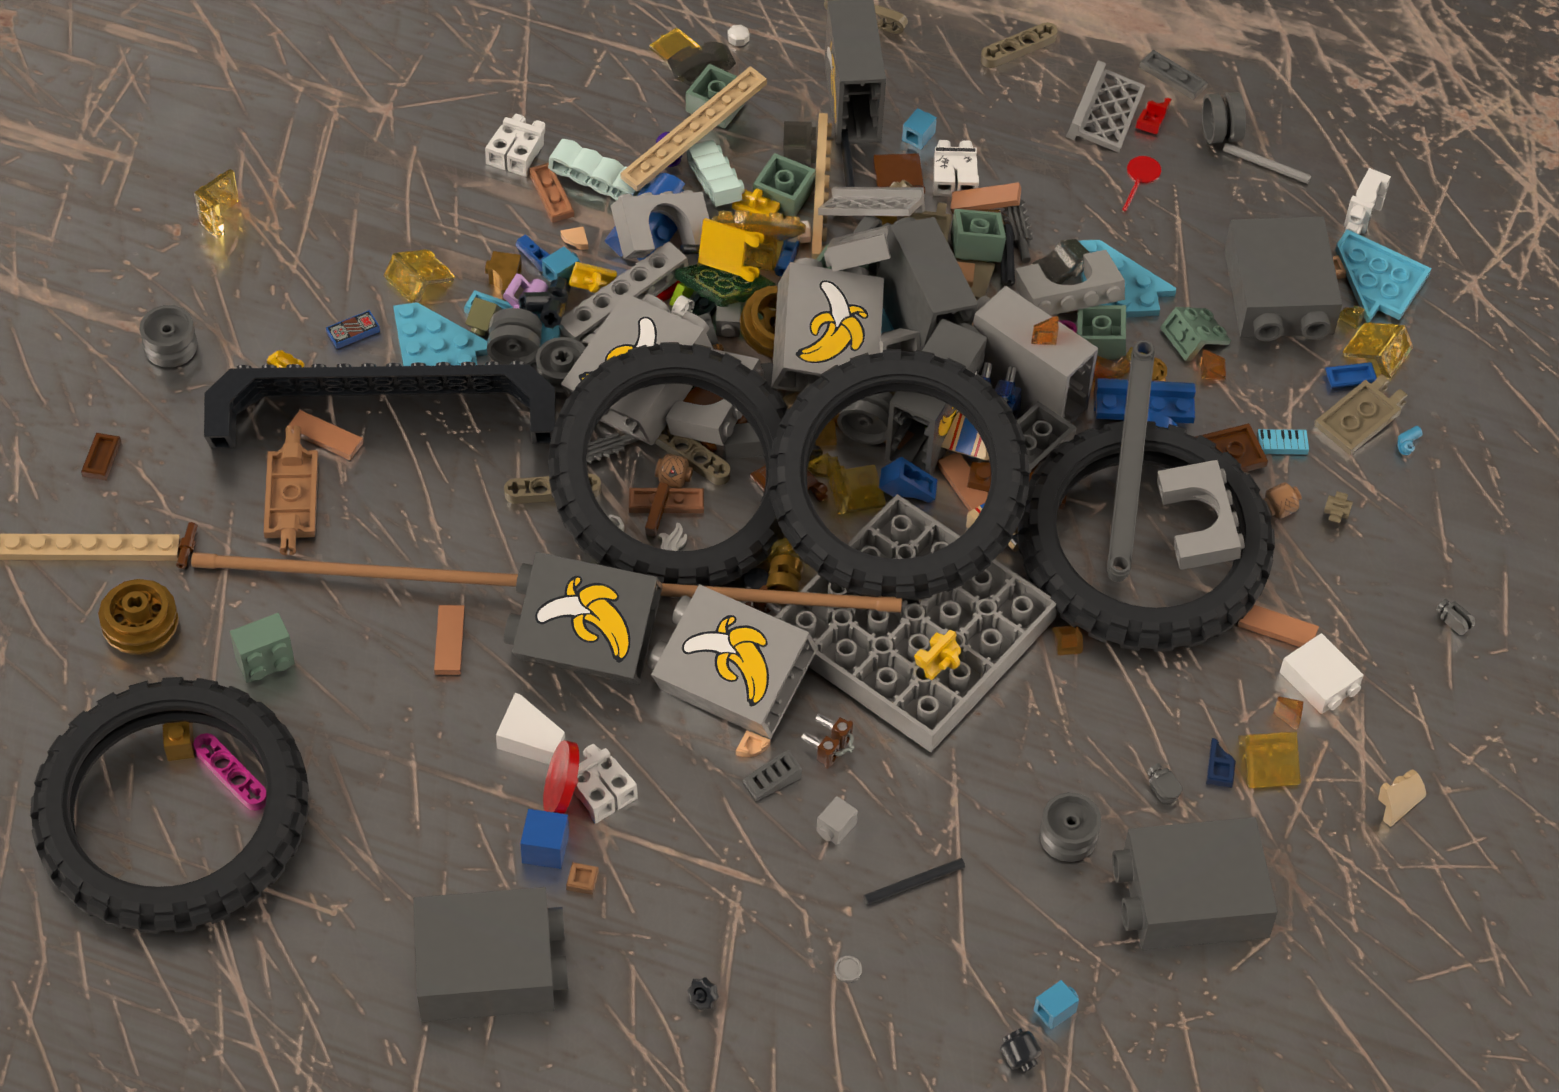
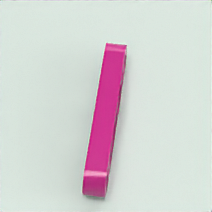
M209 733L198 735L193 742L196 756L248 809L253 811L263 809L267 799L265 787L215 736ZM203 744L206 746L210 745L213 754L211 755L207 748H202L201 746ZM220 759L230 761L228 766L224 768L216 767L215 763ZM241 775L246 778L245 782L241 785H235L231 782L235 776ZM250 788L255 796L260 795V799H251L248 789Z

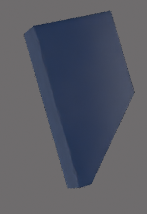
M1212 738L1210 745L1206 784L1232 788L1236 761L1221 748L1218 740Z

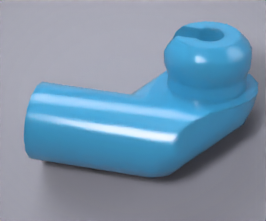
M1415 426L1398 436L1397 448L1401 454L1409 455L1414 451L1413 441L1423 435L1419 426Z

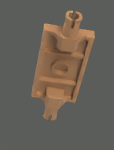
M291 425L285 428L286 437L283 447L279 451H268L264 537L281 538L280 553L282 555H287L288 548L290 549V555L296 553V538L315 537L318 450H306L300 444L301 428L297 425H294V432H291Z

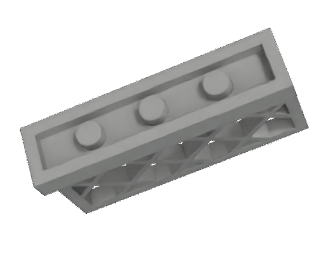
M1098 60L1066 137L1075 140L1077 135L1119 153L1145 85L1104 69L1106 63ZM1104 79H1110L1116 85L1108 87ZM1126 88L1137 90L1138 93L1129 96ZM1119 90L1123 97L1115 99L1112 92ZM1106 94L1110 101L1102 103L1098 96ZM1127 102L1130 110L1123 111L1119 104ZM1113 106L1117 113L1109 115L1106 107ZM1100 110L1103 117L1095 118L1092 111ZM1121 118L1124 125L1116 127L1113 120ZM1107 122L1111 129L1103 131L1099 123ZM1093 125L1097 132L1091 133L1084 130V128ZM1114 134L1118 143L1108 140L1107 135Z
M834 187L831 189L832 198L818 208V215L910 216L912 213H923L925 211L924 188Z

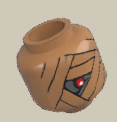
M666 454L663 459H658L655 477L658 478L659 483H666L674 488H682L685 482L691 481L693 468L689 467L687 458Z
M1283 482L1268 489L1263 500L1267 502L1271 516L1282 519L1299 510V500H1302V497L1296 486L1291 487L1288 483Z

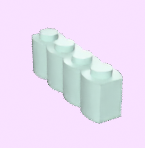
M561 139L549 157L548 168L554 173L569 177L580 185L590 186L596 192L611 196L615 200H618V197L623 194L637 196L640 190L638 192L621 179L620 173L627 167H624L615 159L602 157L595 150L582 148L573 140Z
M713 140L694 144L686 151L690 168L695 172L698 181L702 184L705 193L709 195L715 207L742 200V193L745 192L744 184L741 179L738 180L735 169L730 167L727 156H723L720 145H716Z

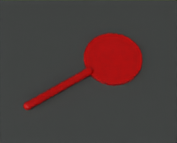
M1138 156L1129 161L1127 173L1136 182L1122 208L1124 212L1127 211L1140 183H1152L1160 177L1161 166L1155 159L1148 156Z

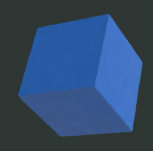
M528 809L520 842L523 864L562 869L569 838L567 814Z

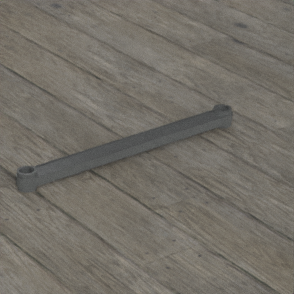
M1147 340L1138 341L1131 353L1107 562L1108 577L1115 582H1122L1129 576L1132 563L1155 354L1153 344ZM1118 566L1121 567L1123 570H1117L1114 567Z

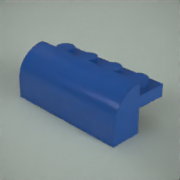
M659 173L640 190L637 196L651 192L653 195H659L667 191L678 194L684 191L682 188L685 183L674 175ZM651 212L649 215V227L655 247L650 254L658 247L669 242L678 229L672 219L658 212ZM615 226L604 242L622 257L623 254Z
M1096 378L1093 391L1096 419L1124 420L1128 379ZM1152 381L1148 413L1165 415L1175 423L1194 424L1195 383Z

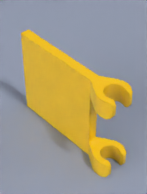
M704 218L698 263L741 276L746 281L753 282L755 278L759 277L760 270L757 267L744 266L746 243L752 247H758L759 244L764 242V234L745 231Z

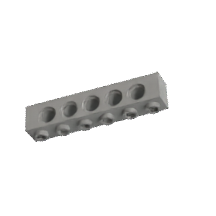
M670 241L658 247L652 254L638 261L635 266L620 274L610 284L603 286L593 296L583 300L572 311L565 313L559 325L561 335L581 342L604 323L624 293L643 300L647 294L656 297L690 272L687 257Z

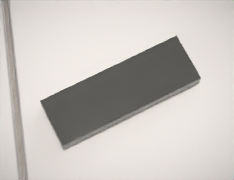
M1152 50L1140 62L1139 68L1193 100L1207 88V81L1155 50Z

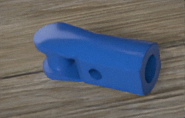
M525 234L517 240L516 248L533 263L538 271L543 272L542 260L550 254L540 248Z
M788 238L784 239L774 270L777 276L782 277L789 263L795 261L800 241L791 242L788 241Z

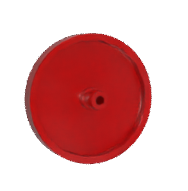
M561 741L552 756L544 786V811L564 814L570 804L574 789L578 784L579 747L575 742Z

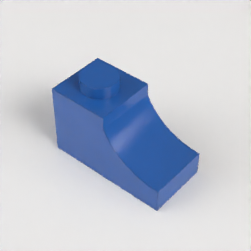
M900 457L881 468L879 488L892 497L898 494L901 497L917 498L930 503L936 499L938 480L908 460Z

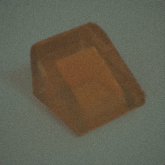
M1058 316L1033 326L1031 344L1056 345L1059 330Z
M1203 350L1201 355L1202 379L1226 380L1225 358L1208 350Z
M1064 626L1052 628L1058 655L1081 654L1083 652V636L1078 627Z
M1279 696L1273 714L1295 730H1298L1304 701Z

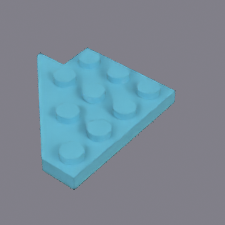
M1348 229L1338 241L1335 249L1343 263L1347 279L1367 323L1371 322L1377 311L1400 320L1432 269Z
M1076 241V252L1082 282L1087 280L1084 275L1083 254L1107 250L1125 280V300L1102 305H1126V318L1159 316L1160 306L1158 297H1174L1176 295V287L1103 241Z
M417 302L393 306L403 366H411L412 363L416 362L425 363L426 366H436L438 362H448L451 365H461L462 362H474L478 365L476 357L488 355L487 341L425 306Z

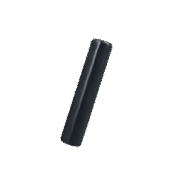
M1005 223L1003 226L1006 240L1000 262L1001 283L1009 287L1015 284L1013 227L1009 223Z

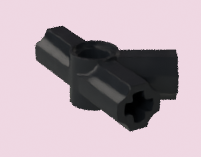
M558 277L556 280L551 281L547 292H523L519 296V308L530 311L533 314H541L540 321L544 323L545 327L553 329L561 324L571 286L566 278Z

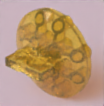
M735 210V215L730 211H719L718 216H714L711 219L745 231L764 234V242L759 244L758 247H752L746 243L744 266L757 267L760 270L766 271L775 270L777 242L790 240L806 233V225L800 222V217L786 216V219H784L781 213H769V217H766V214L758 213L749 215V211Z

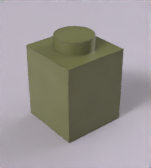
M475 297L465 324L472 328V333L484 337L485 333L489 334V323L493 314L503 309L495 303Z

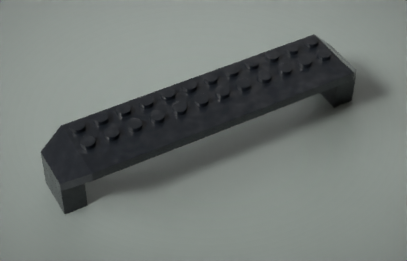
M496 361L486 362L485 365H476L474 362H462L461 365L438 362L436 366H426L425 363L421 362L412 363L411 366H401L399 363H388L386 366L364 363L361 364V367H351L350 364L346 363L337 364L336 367H326L324 364H313L311 367L289 364L286 368H277V366L270 364L262 365V368L238 365L237 368H230L204 393V438L211 449L236 448V414L263 397L508 393L530 409L532 444H550L557 421L555 388L530 364H525L523 361L510 362V365H500V362Z

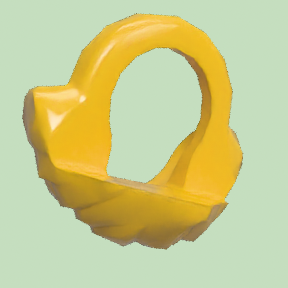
M277 350L267 358V364L275 365L277 368H286L289 364H298L304 367V363L301 360L294 358L292 354L285 353L283 350Z

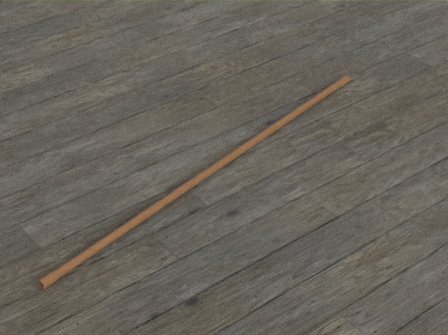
M196 552L192 554L191 559L193 568H227L516 587L518 574L223 556ZM661 583L663 585L661 596H688L692 598L698 586ZM704 586L736 601L871 609L898 613L902 611V598L890 596L870 597Z

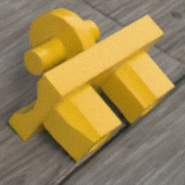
M758 188L754 192L745 189V192L742 193V200L733 202L732 209L737 210L740 217L746 219L751 216L755 217L761 225L768 227L779 210L780 203L763 197V191Z
M575 262L569 285L596 293L603 286H607L614 281L617 272Z
M949 630L945 635L936 632L929 642L931 649L929 651L920 649L914 655L916 664L924 669L926 678L933 680L947 667L956 669L960 665L958 656L961 654V648L956 642V632Z

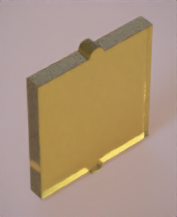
M677 27L667 34L661 35V38L649 45L653 52L675 70L686 62H691L692 58L703 52L701 46Z

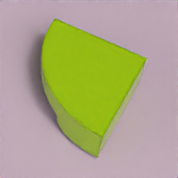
M692 282L678 283L669 304L673 306L676 299L681 295L689 299L697 285Z

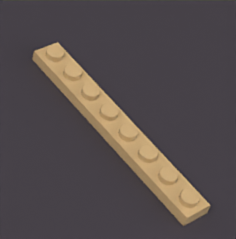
M751 66L623 170L620 173L621 179L638 192L766 86L767 78Z
M819 113L812 259H817L826 247L822 245V242H826L827 228H823V224H827L828 215H818V208L827 202L829 198V192H824V188L829 189L830 175H825V171H830V157H826V154H831V140H827V137H831L832 123H828L827 113Z
M0 534V560L177 561L181 538L180 534Z

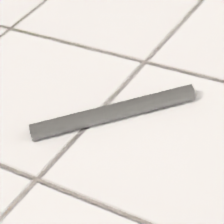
M1226 143L1223 151L1306 184L1311 179L1309 174Z

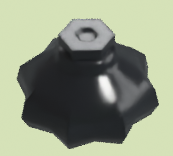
M707 977L693 979L691 986L687 990L690 995V1003L696 1005L699 1010L713 1009L716 1000L719 998L717 986L710 982Z

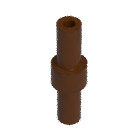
M194 522L188 523L185 536L180 540L178 547L180 553L176 566L180 569L186 568L189 555L194 551L196 544L194 538L198 525Z

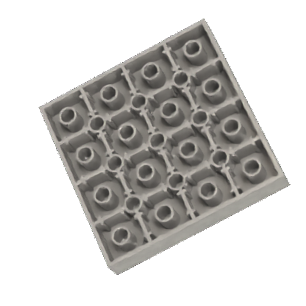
M897 494L847 545L872 556L904 559L933 553L951 544L960 536ZM994 559L991 565L978 576L972 577L964 582V585L949 592L944 591L932 595L930 598L919 600L902 599L901 613L882 612L871 609L787 604L775 618L810 633L817 651L808 667L929 752H932L1056 619L1057 610L1056 603L1050 599L1049 595ZM818 574L800 591L860 596L846 591L845 588L835 583L831 584ZM949 630L956 632V642L961 648V654L958 656L960 665L956 669L947 667L933 680L926 678L924 669L916 664L914 655L920 649L926 651L931 649L929 642L936 632L945 635Z

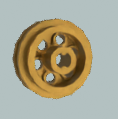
M767 286L755 291L747 300L739 319L741 334L746 343L758 354L773 358L776 322V310H770L769 308L776 309L778 286ZM758 313L763 316V319L759 320Z
M134 579L124 581L107 593L101 601L98 612L103 636L112 647L125 653L142 654L156 650L166 644L174 635L179 621L174 596L165 586L153 580ZM153 608H156L160 611L155 612L153 611ZM119 617L124 618L121 622H117Z

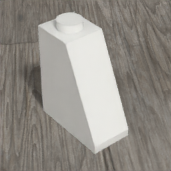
M518 693L514 694L496 733L497 749L549 765L557 746L561 741L565 740V732Z

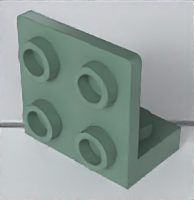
M1175 307L1160 327L1185 361H1192L1205 344L1229 345L1231 342L1227 331L1217 323L1213 313L1206 308Z

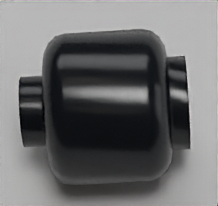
M1020 1028L1002 1038L1004 1043L1001 1045L1000 1050L1011 1069L1017 1070L1022 1068L1023 1072H1026L1038 1065L1036 1059L1040 1057L1042 1050L1030 1031L1023 1032Z

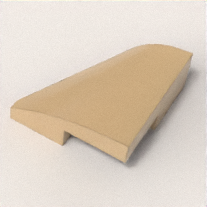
M1412 769L1403 776L1396 777L1391 786L1388 783H1384L1380 788L1378 800L1386 805L1383 821L1390 827L1426 797L1424 783L1415 770Z

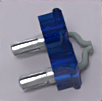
M985 362L981 377L991 384L992 364ZM1011 366L1008 367L1006 379L1000 380L999 387L995 391L1008 404H1015L1016 388L1014 379L1016 368L1013 367L1012 369Z

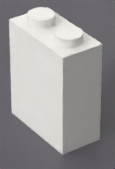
M1322 633L1286 656L1280 669V673L1320 714L1329 709H1336L1346 697L1355 696L1361 689L1360 685L1363 674Z

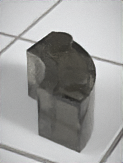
M704 42V46L693 49L691 46H688L667 60L675 78L689 86L695 82L708 64L727 72L736 65L728 46L719 42Z
M784 121L783 157L811 167V163L816 164V150H812L811 141H816V127H812V122Z
M1077 239L1061 240L1050 254L1042 259L1035 260L1031 265L1039 264L1048 280L1062 285L1072 276L1076 279L1084 271L1083 254L1090 252Z

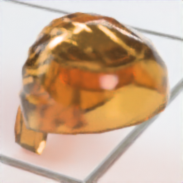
M1097 355L1093 382L1095 383L1096 378H1122L1125 374L1129 373L1130 360L1126 356H1122L1118 362H1114Z

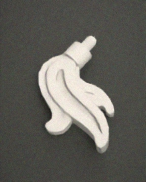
M676 523V528L670 535L666 533L658 535V538L662 540L660 549L678 551L685 546L687 535L684 534L682 538L683 528L680 523Z

